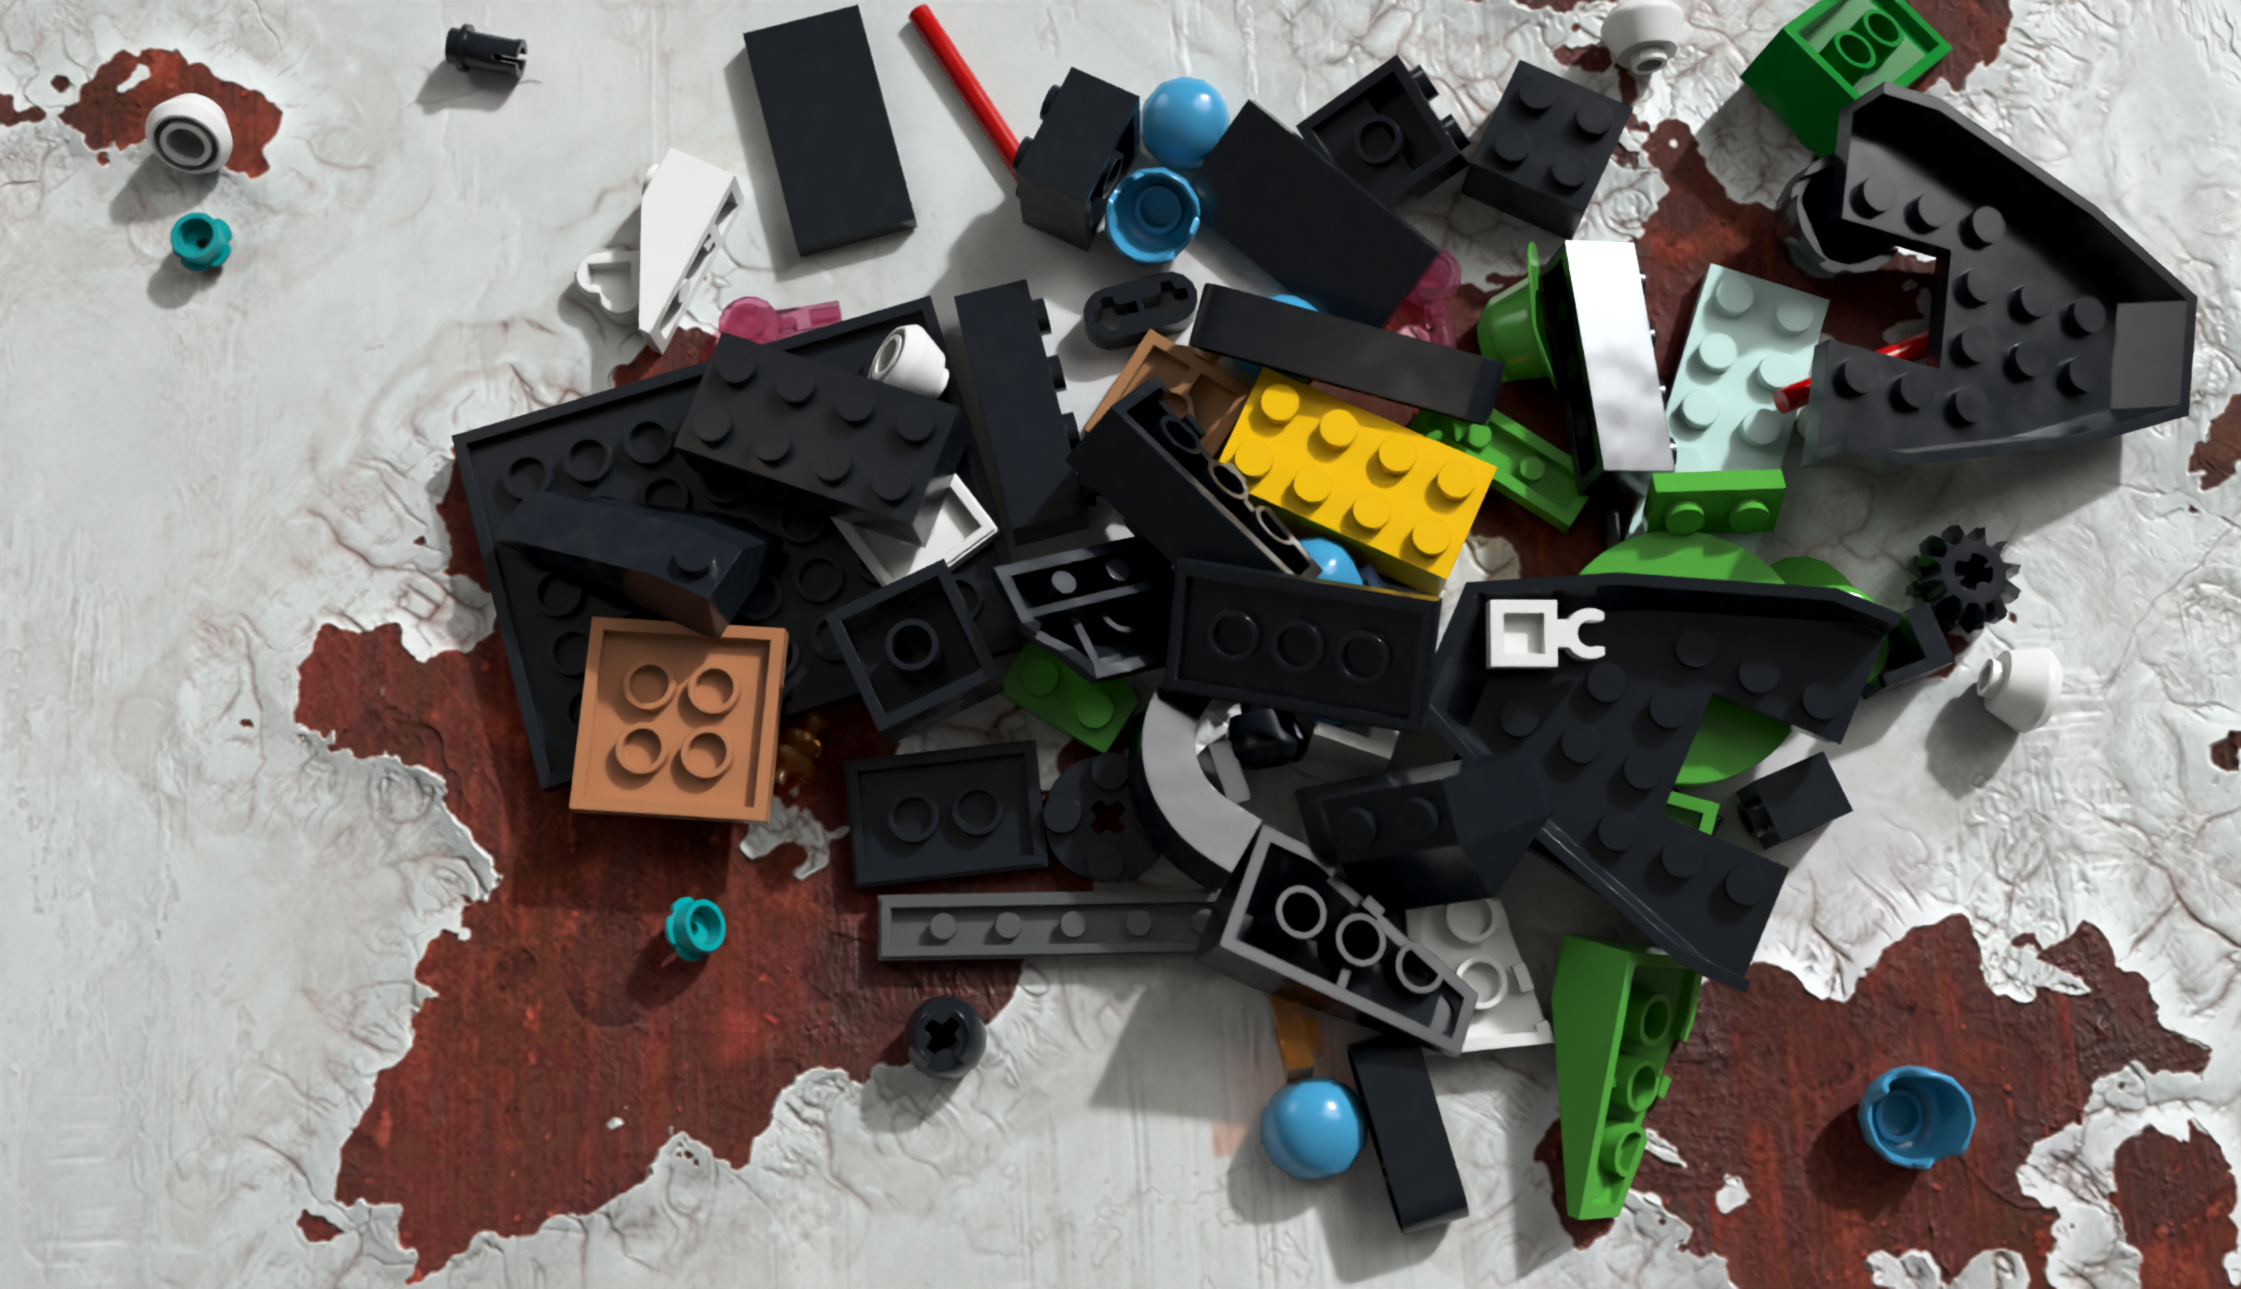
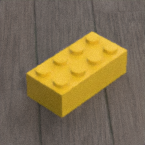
M1264 366L1219 459V462L1224 464L1232 463L1247 480L1246 485L1249 490L1247 500L1255 509L1258 506L1270 507L1294 536L1301 539L1322 535L1342 542L1352 555L1355 563L1362 566L1371 563L1376 572L1434 597H1439L1449 578L1497 470V467Z

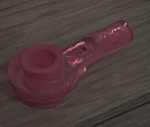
M1440 248L1443 250V253L1408 299L1424 307L1430 342L1457 349L1448 301L1455 296L1461 283V269L1457 260L1448 251Z
M745 296L733 300L724 308L719 318L718 330L720 335L723 331L760 344H766L782 339V335L814 330L841 322L843 318L839 300L775 310L768 301L758 297Z

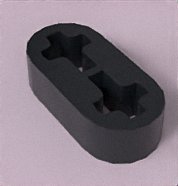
M1162 272L1103 288L1093 293L1085 304L1083 310L1085 333L1093 344L1106 350H1118L1140 344L1149 329L1163 337L1178 334L1186 330L1194 322L1198 305L1197 290L1190 279L1176 272ZM1171 292L1175 300L1185 299L1180 302L1179 313L1169 315L1165 306L1156 307L1161 304L1162 293ZM1113 308L1117 316H1123L1120 318V329L1110 331L1106 322L1097 323L1102 320L1103 309Z

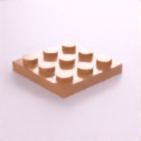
M592 616L569 809L576 813L770 825L789 639L786 629L728 625L719 640L715 641L673 621Z

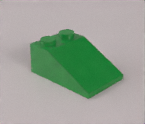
M1820 0L1782 27L1740 75V78L1753 90L1756 99L1762 105L1772 109L1795 132L1797 139L1804 147L1814 151L1822 158L1827 154H1835L1840 109L1884 81L1910 89L1945 58L1953 48L1904 0Z

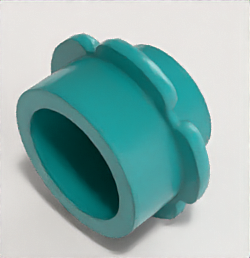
M199 212L190 213L181 217L171 230L170 240L173 253L181 257V264L191 271L203 272L207 270L208 266L219 267L229 258L232 251L229 245V241L233 237L232 231L222 219H213L209 215ZM207 239L208 245L204 248H199V244Z
M691 897L680 898L672 904V914L665 919V937L680 958L686 961H698L701 955L711 954L713 950L722 944L726 925L723 914L716 904L706 899L694 901Z

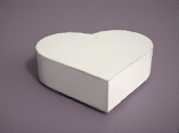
M640 250L595 253L583 258L575 269L574 279L576 286L585 299L593 304H599L609 320L616 324L630 325L639 321Z

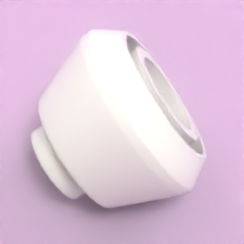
M1671 0L1624 1L1608 13L1600 28L1601 38L1621 67L1631 69V72L1639 75L1657 72L1667 65V61L1677 52L1684 22L1683 10Z
M188 93L162 102L153 108L145 123V136L152 151L167 165L179 171L192 174H206L216 171L224 166L232 153L233 141L226 115L214 101L205 96Z
M913 324L900 326L887 336L873 359L868 378L937 399L948 382L949 370L944 368V353L921 326Z
M2047 648L2006 650L1996 660L1988 659L1983 665L1977 682V694L1984 697V705L1987 711L2016 732L2027 733L2043 727L2053 714L2061 693L2063 668L2053 652Z

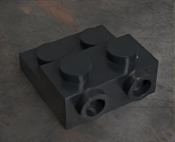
M1398 54L1296 125V128L1307 143L1390 209H1393L1413 194L1419 200L1470 165L1461 151L1471 144L1466 134L1451 113L1441 120L1430 103L1431 100L1440 95L1420 64L1409 70Z

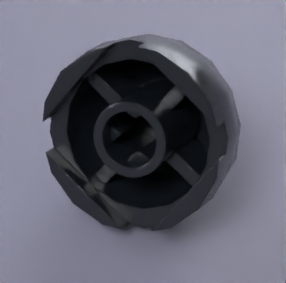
M1827 154L1797 173L1786 184L1776 202L1773 220V232L1777 248L1786 262L1803 276L1827 283L1862 278L1892 260L1899 249L1893 250V245L1827 227L1835 154Z

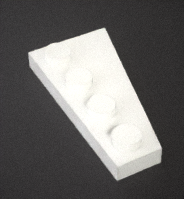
M1497 896L1490 899L1403 910L1406 936L1411 941H1421L1479 994L1461 1052L1555 1043L1548 1020H1545L1533 989L1535 987L1526 964L1522 962L1508 926L1510 923L1504 907ZM1420 1046L1423 1056L1441 1055V1053Z

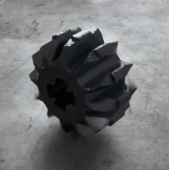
M1959 525L1949 526L1941 533V538L1930 535L1923 540L1918 548L1921 555H1916L1907 562L1905 570L1916 577L1917 580L1906 587L1904 595L1922 597L1925 603L1928 602L1933 613L1939 614V626L1942 632H1950L1960 624L1966 634H1975L1984 628L1985 622L1996 624L2007 616L2008 611L2005 604L2015 601L2021 592L2008 579L2019 573L2021 564L2003 562L2000 555L2006 552L2008 541H1999L1992 546L1987 545L1985 527H1976L1966 536ZM1957 570L1964 576L1956 577L1954 572ZM1959 581L1962 584L1969 583L1970 589L1963 587Z

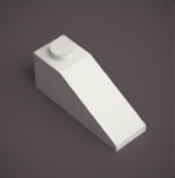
M672 147L668 148L661 163L654 164L647 172L642 185L639 330L651 350L661 355L664 354L746 201L734 174Z

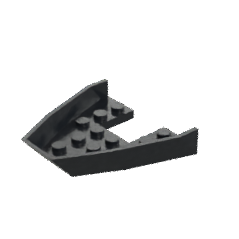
M1884 81L1840 109L1827 227L1936 258L1926 365L1831 339L1815 345L1802 468L1905 466L2075 448L2189 416L2198 296L2104 212L1940 98Z
M1622 572L1466 582L1435 654L1427 720L1461 759L1535 746L1553 813L1535 838L1680 965L1735 993H1746L1751 980L1745 978V975L1790 868L1662 815L1711 696L1834 747L1841 745L1885 636L1898 626L1902 614L1841 589L1831 587ZM1489 600H1557V619H1566L1569 615L1585 608L1601 610L1604 612V620L1592 624L1582 623L1578 629V638L1586 646L1605 647V655L1590 661H1579L1570 657L1564 650H1558V667L1554 669H1486L1485 603Z

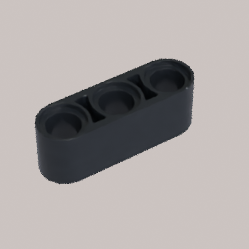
M1387 1034L1347 1044L1346 1049L1360 1101L1368 1116V1128L1401 1233L1407 1235L1468 1217L1469 1210L1465 1192L1420 1046Z

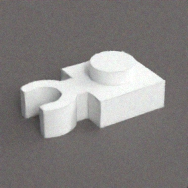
M1489 600L1485 603L1486 669H1554L1558 667V650H1564L1570 657L1579 661H1590L1605 655V647H1589L1581 643L1578 638V629L1582 623L1592 624L1604 620V612L1601 610L1585 608L1569 615L1566 619H1557V600Z

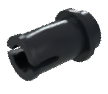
M465 23L461 28L452 27L449 30L445 44V58L447 63L456 65L458 71L467 73L470 68L512 75L515 78H521L525 71L527 60L518 58L519 54H527V43L525 40L475 32L473 25Z

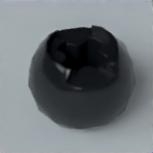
M940 995L926 999L912 1011L904 1027L903 1044L907 1058L917 1071L932 1079L951 1080L966 1075L977 1066L985 1052L987 1031L983 1017L973 1004L958 996ZM954 1020L957 1021L960 1027L956 1030L955 1037L961 1042L958 1050L953 1053L943 1048L935 1055L930 1049L935 1043L934 1036L929 1032L931 1027L935 1023L947 1027Z

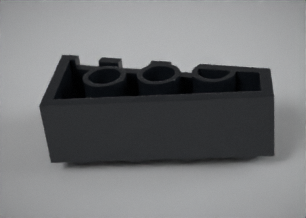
M1157 374L1113 404L1065 459L1076 471L1080 483L1089 492L1103 497L1123 516L1126 527L1133 535L1145 542H1150L1170 561L1174 573L1176 560L1183 557L1317 578L1323 571L1270 507L1258 506L1255 509L1247 500L1249 497V490L1246 485L1247 480L1232 463L1224 464L1214 461L1203 448L1200 441L1207 433L1192 415H1185L1180 420L1165 403L1164 398L1171 391Z

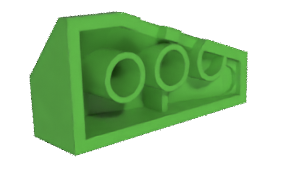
M1564 934L1561 951L1555 962L1556 978L1552 993V1012L1567 1214L1577 1220L1619 1217L1647 1144L1646 1133L1641 1125L1648 1107L1652 1104L1655 1097L1663 1100L1672 1079L1661 1073L1674 1040L1687 1041L1695 1018L1702 976L1680 965L1662 948L1605 936Z

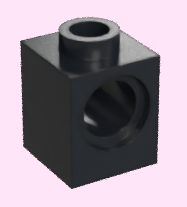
M1824 751L1757 779L1736 792L1741 801L1737 805L1739 819L1745 831L1752 839L1759 838L1764 850L1834 821L1853 811Z

